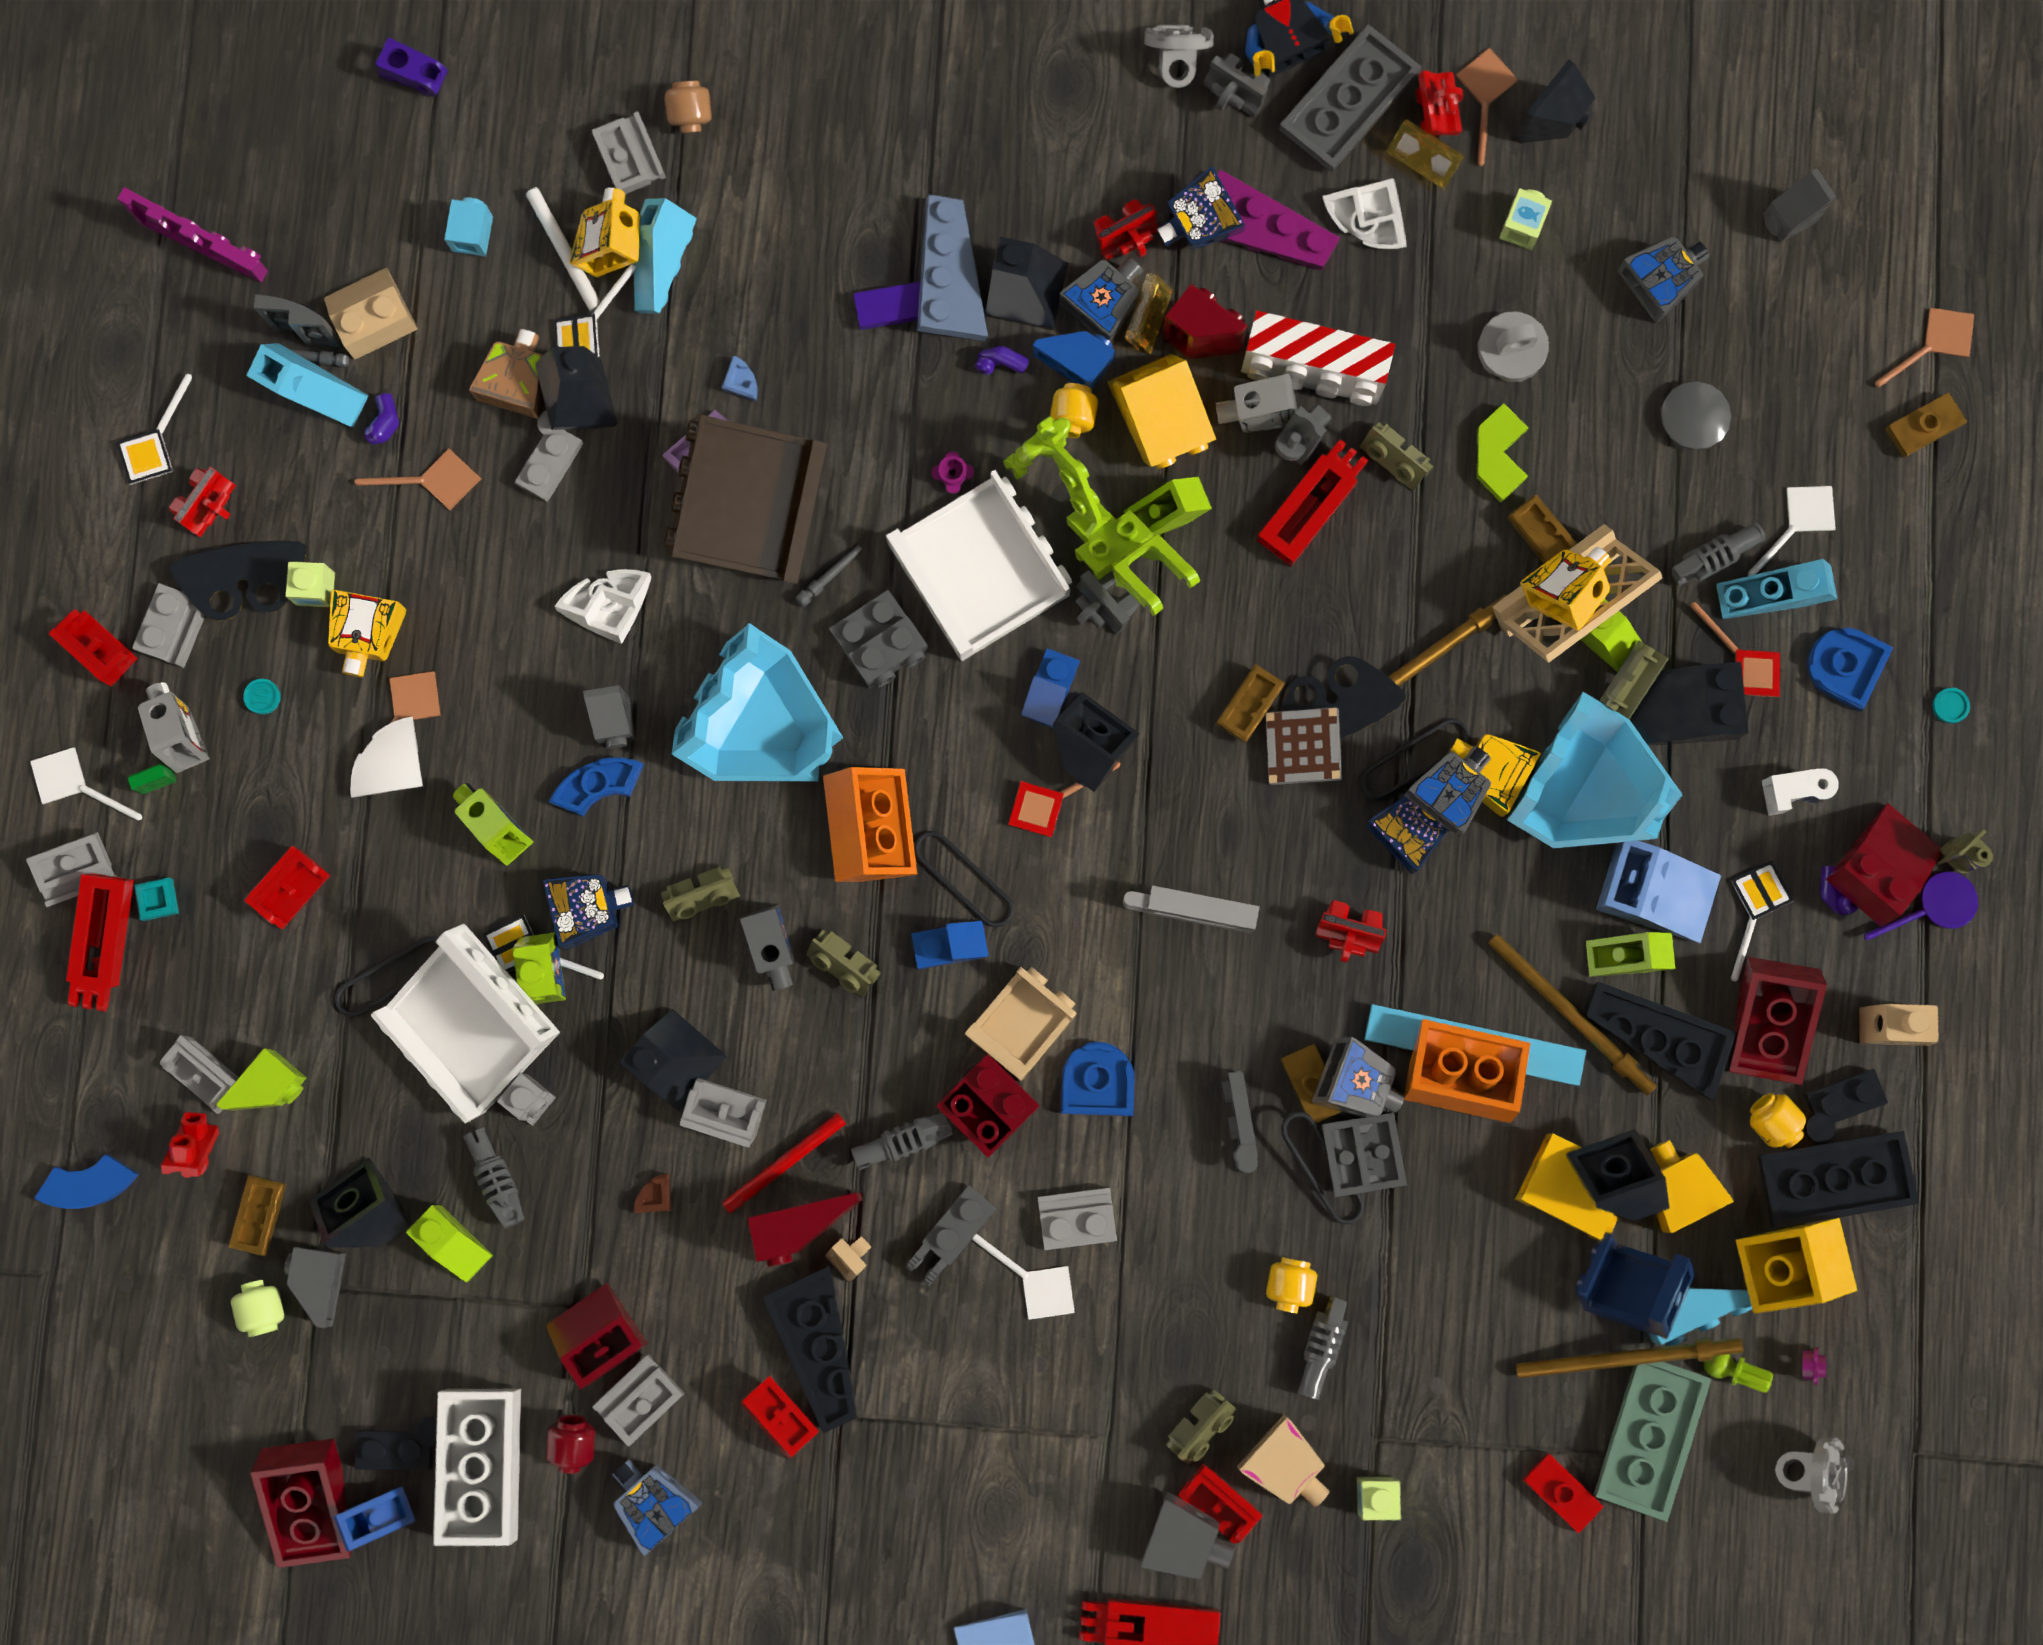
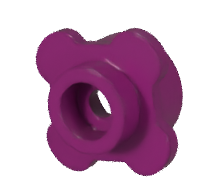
M956 452L947 453L939 466H935L932 469V477L946 485V490L952 494L959 492L960 485L966 479H971L974 475L973 467L966 465ZM955 470L956 474L952 476L949 472Z
M1815 1347L1814 1351L1803 1350L1802 1377L1803 1380L1814 1381V1385L1819 1384V1377L1826 1378V1355H1819V1347Z

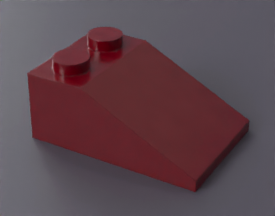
M1887 803L1825 880L1880 927H1883L1900 917L1921 891L1942 854L1939 851L1941 847Z
M1753 957L1747 958L1739 992L1734 1026L1736 1035L1731 1047L1729 1072L1802 1085L1827 987L1821 969Z
M853 1193L747 1218L756 1261L766 1260L767 1268L793 1262L791 1254L801 1252L863 1200L862 1193Z
M335 1439L262 1448L250 1474L277 1568L350 1558L351 1551H346L333 1516L347 1511L343 1469Z

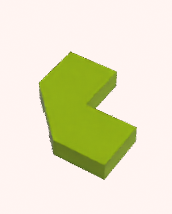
M1504 403L1477 429L1476 478L1500 503L1528 477L1505 453L1528 430V427Z

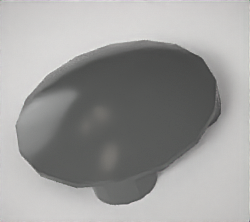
M1698 381L1683 383L1674 388L1661 404L1663 428L1679 449L1697 450L1709 448L1720 442L1729 430L1731 422L1729 403L1722 392L1710 384Z

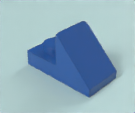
M1047 648L1037 675L1033 677L1021 716L1053 728V723L1060 715L1080 660Z
M982 921L946 924V927L911 933L918 970L989 957Z
M399 1487L333 1516L347 1552L416 1521L403 1487Z

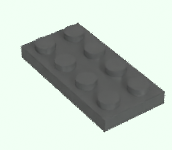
M1368 24L1283 120L1279 130L1330 172H1333L1420 73L1422 66Z

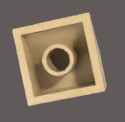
M387 267L324 297L331 321L344 347L355 360L418 330Z

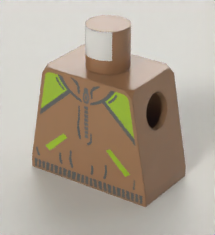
M519 329L514 346L502 342L494 343L469 390L476 401L536 419L539 418L544 398L535 363L543 355L534 352L539 339L537 334Z

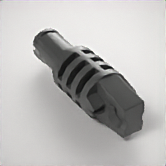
M1754 522L1730 536L1728 534L1717 536L1706 544H1702L1698 548L1684 554L1682 557L1684 561L1673 567L1671 577L1678 586H1681L1697 578L1700 582L1712 574H1716L1729 565L1736 563L1743 552L1763 543L1764 539H1766L1764 530L1757 522Z
M940 1113L930 1117L916 1118L910 1124L906 1122L902 1127H893L894 1130L883 1131L884 1133L881 1134V1138L852 1148L851 1151L859 1171L888 1159L896 1162L900 1160V1157L904 1156L906 1158L910 1153L914 1152L916 1154L923 1148L924 1150L936 1145L937 1142L951 1136L953 1132L947 1116L944 1113Z
M477 1129L475 1132L479 1143H476L472 1132L465 1135L463 1140L466 1142L476 1164L473 1168V1174L484 1199L503 1228L506 1229L524 1220L517 1194L518 1190L504 1159L501 1156H496L486 1134V1129Z
M1329 1296L1323 1313L1317 1311L1303 1355L1307 1364L1297 1393L1319 1400L1328 1368L1332 1369L1336 1364L1348 1321L1343 1320L1347 1305L1346 1300Z

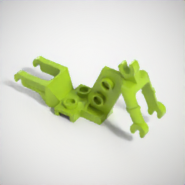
M1048 416L1037 425L1038 431L1035 435L1025 441L1021 447L1019 446L1015 453L1003 460L1005 468L1008 471L1012 469L1014 477L1019 480L1028 473L1027 468L1033 465L1032 461L1036 457L1053 458L1060 470V478L1070 494V502L1076 510L1067 516V524L1085 542L1075 550L1076 558L1080 562L1084 561L1093 570L1097 580L1113 571L1116 587L1125 588L1144 608L1148 605L1151 614L1155 616L1163 610L1160 599L1129 569V565L1139 557L1159 560L1179 580L1185 578L1190 589L1200 582L1197 572L1160 535L1153 537V532L1131 510L1116 520L1100 504L1097 494L1088 484L1087 478L1089 473L1086 467L1079 460H1075L1063 448L1066 446L1065 439L1068 437V432L1071 429L1070 421L1064 417L1053 421V418Z

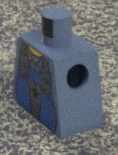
M628 1460L612 1474L626 1491L613 1505L644 1556L703 1504L695 1495L658 1465L643 1476L633 1463Z

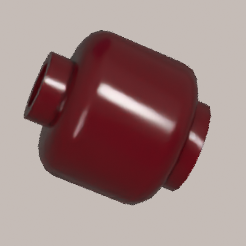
M563 1415L557 1418V1422L548 1427L546 1459L551 1465L558 1467L559 1472L565 1474L578 1473L581 1467L593 1461L595 1429L590 1423L586 1422L585 1417L580 1415Z

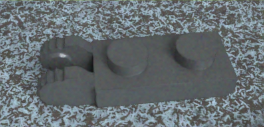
M1241 1071L1226 1073L1227 1081L1221 1082L1224 1102H1231L1233 1117L1227 1118L1231 1139H1238V1147L1233 1153L1234 1161H1236L1235 1165L1237 1166L1236 1169H1239V1172H1243V1174L1254 1173V1170H1257L1256 1168L1259 1166V1161H1257L1258 1154L1244 1075Z
M968 1185L922 1241L924 1244L905 1267L911 1272L913 1269H917L922 1263L924 1256L931 1249L941 1259L925 1275L923 1282L930 1286L943 1269L954 1262L997 1208Z

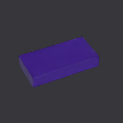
M920 282L854 293L860 330L918 320Z

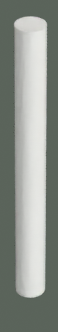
M539 189L529 190L526 196L589 311L593 313L601 303L584 271L569 264L572 249Z

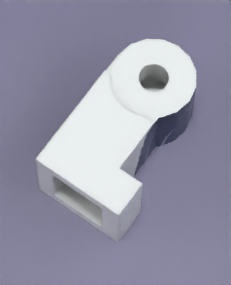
M1814 769L1773 775L1762 780L1768 816L1783 814L1791 810V802L1805 800L1806 802L1817 804L1833 797L1838 790L1836 775L1828 769Z

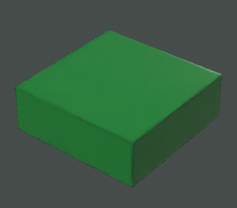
M161 764L128 777L131 789L143 795L177 782L173 770Z

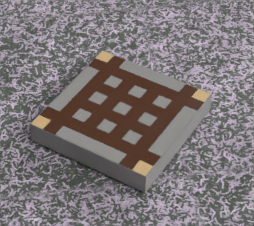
M1338 708L1266 713L1270 785L1342 780Z

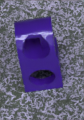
M389 37L375 64L379 77L390 82L394 80L410 88L413 87L419 92L432 97L437 96L448 73V69L437 60Z

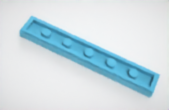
M1374 1004L1370 1007L1364 1041L1413 1051L1422 1019L1530 1042L1526 1076L1580 1086L1586 1050Z

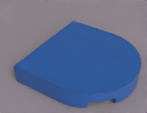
M1835 629L1822 635L1812 645L1807 658L1808 673L1813 684L1822 693L1860 712L1864 710L1894 647L1857 629Z
M1091 1042L1077 1048L1068 1057L1062 1071L1061 1114L1133 1116L1134 1070L1128 1057L1114 1045L1105 1042Z

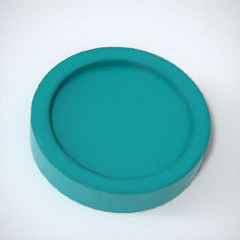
M256 679L247 685L243 698L249 710L256 714L266 715L278 707L281 693L277 685L272 681Z
M1946 688L1934 697L1932 709L1940 721L1947 724H1955L1967 717L1970 711V701L1963 691L1957 688Z

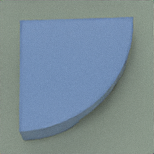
M733 356L722 385V390L756 402L758 387L755 376L743 360Z

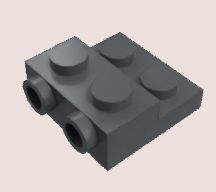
M889 590L829 628L869 689L875 685L878 688L885 686L896 677L894 672L905 665L907 668L917 665L925 658L924 653L928 651L926 642Z

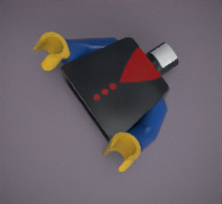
M1258 0L1263 10L1254 14L1253 24L1247 31L1245 55L1254 66L1256 77L1261 76V69L1264 68L1267 77L1271 78L1326 53L1331 38L1330 35L1333 36L1336 43L1342 41V32L1353 34L1351 20L1347 15L1335 17L1310 2H1304V0Z

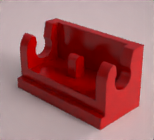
M76 609L73 610L55 629L53 628L48 633L97 679L109 686H112L138 659L137 656L85 610L82 613Z
M292 845L244 901L271 924L284 929L331 875L304 851Z
M771 1376L765 1379L740 1403L743 1409L788 1460L819 1432Z
M1202 1463L1177 1494L1187 1503L1219 1522V1531L1234 1545L1236 1542L1239 1544L1263 1517L1259 1510L1204 1463Z

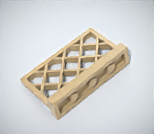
M1603 524L1569 550L1586 557L1595 547H1600L1610 556L1611 562L1617 557L1622 556V564L1607 565L1604 568L1606 576L1620 574L1618 583H1609L1610 590L1608 594L1617 593V597L1610 602H1601L1579 631L1563 623L1562 625L1545 626L1546 619L1549 616L1529 607L1521 586L1492 606L1501 631L1509 637L1515 635L1549 663L1661 580V572L1618 541L1613 530ZM1643 572L1646 574L1638 581L1627 582L1629 573ZM1539 618L1537 627L1523 628L1532 620ZM1560 635V639L1548 648L1542 644L1543 636Z

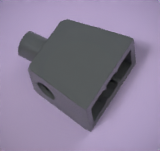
M1166 1492L1143 1555L1141 1567L1201 1579L1207 1562L1228 1570L1235 1548L1215 1540L1219 1530V1522L1176 1495Z

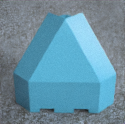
M749 623L726 642L719 654L725 659L714 675L707 674L694 696V699L699 701L690 718L682 717L675 728L672 755L714 781H818L819 765H823L829 760L832 754V746L843 739V736L792 652Z
M1582 692L1558 727L1559 732L1553 742L1545 749L1532 771L1534 774L1525 789L1521 790L1516 798L1507 821L1552 848L1657 839L1663 820L1683 794L1631 721L1585 692Z

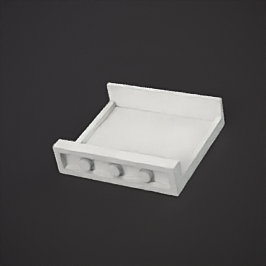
M996 470L991 472V479L903 532L896 529L886 535L889 547L961 662L1070 596V587L1068 585L1072 583L1069 574L1063 565L1056 567L1050 557L1053 554V550L1047 539L1043 535L1037 537L1031 527L1035 524L1031 514L1025 506L1018 507L1013 499L1016 492L1006 476L1001 479Z
M462 924L444 932L437 939L436 943L439 947L389 1004L374 1011L371 1017L378 1023L383 1033L388 1035L403 1052L405 1058L426 1078L428 1084L447 1102L453 1113L466 1124L484 1114L508 1089L517 1076L523 1073L553 1041L560 1031L469 928Z

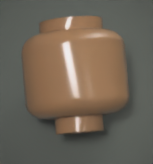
M684 81L672 83V89L666 91L664 97L667 122L672 126H680V133L701 132V125L708 123L712 118L709 90L701 87L699 81Z

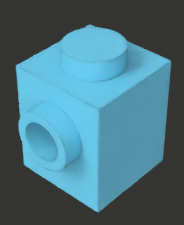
M464 198L463 201L451 200L444 240L452 252L486 256L493 220L487 205L475 198Z

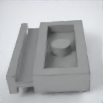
M638 112L633 113L634 116L624 119L623 117L591 130L615 188L622 190L625 194L651 184V181L658 178H666Z
M159 583L132 649L184 668L205 615L195 607L184 592Z
M98 832L26 859L38 889L45 898L44 903L46 907L78 896L81 874L95 873L117 877L111 868L112 864Z
M1110 1188L1038 1197L1044 1250L1117 1241Z
M648 1354L607 1392L593 1408L595 1411H598L604 1418V1421L629 1447L685 1393Z

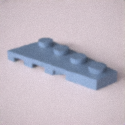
M929 195L926 199L917 331L985 341L988 333L963 200Z

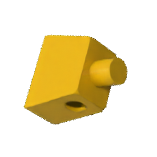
M1670 1140L1650 1149L1667 1183L1670 1209L1656 1213L1663 1233H1673L1734 1202L1697 1153H1689L1679 1158Z

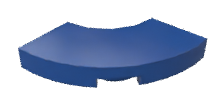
M604 758L590 763L570 773L558 785L549 803L584 817L591 805L603 797L613 795L631 797L644 764L627 758Z
M105 1154L96 1165L83 1171L71 1172L60 1167H54L34 1199L44 1204L64 1209L93 1207L106 1203L120 1195L134 1182L139 1173L111 1155Z

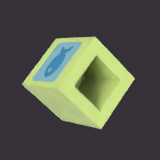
M1519 188L1499 238L1532 250L1552 200L1546 199L1539 191L1532 189L1525 191Z
M288 562L286 597L297 606L330 607L335 573L324 563Z
M1357 1477L1358 1516L1363 1520H1401L1400 1481L1395 1477Z

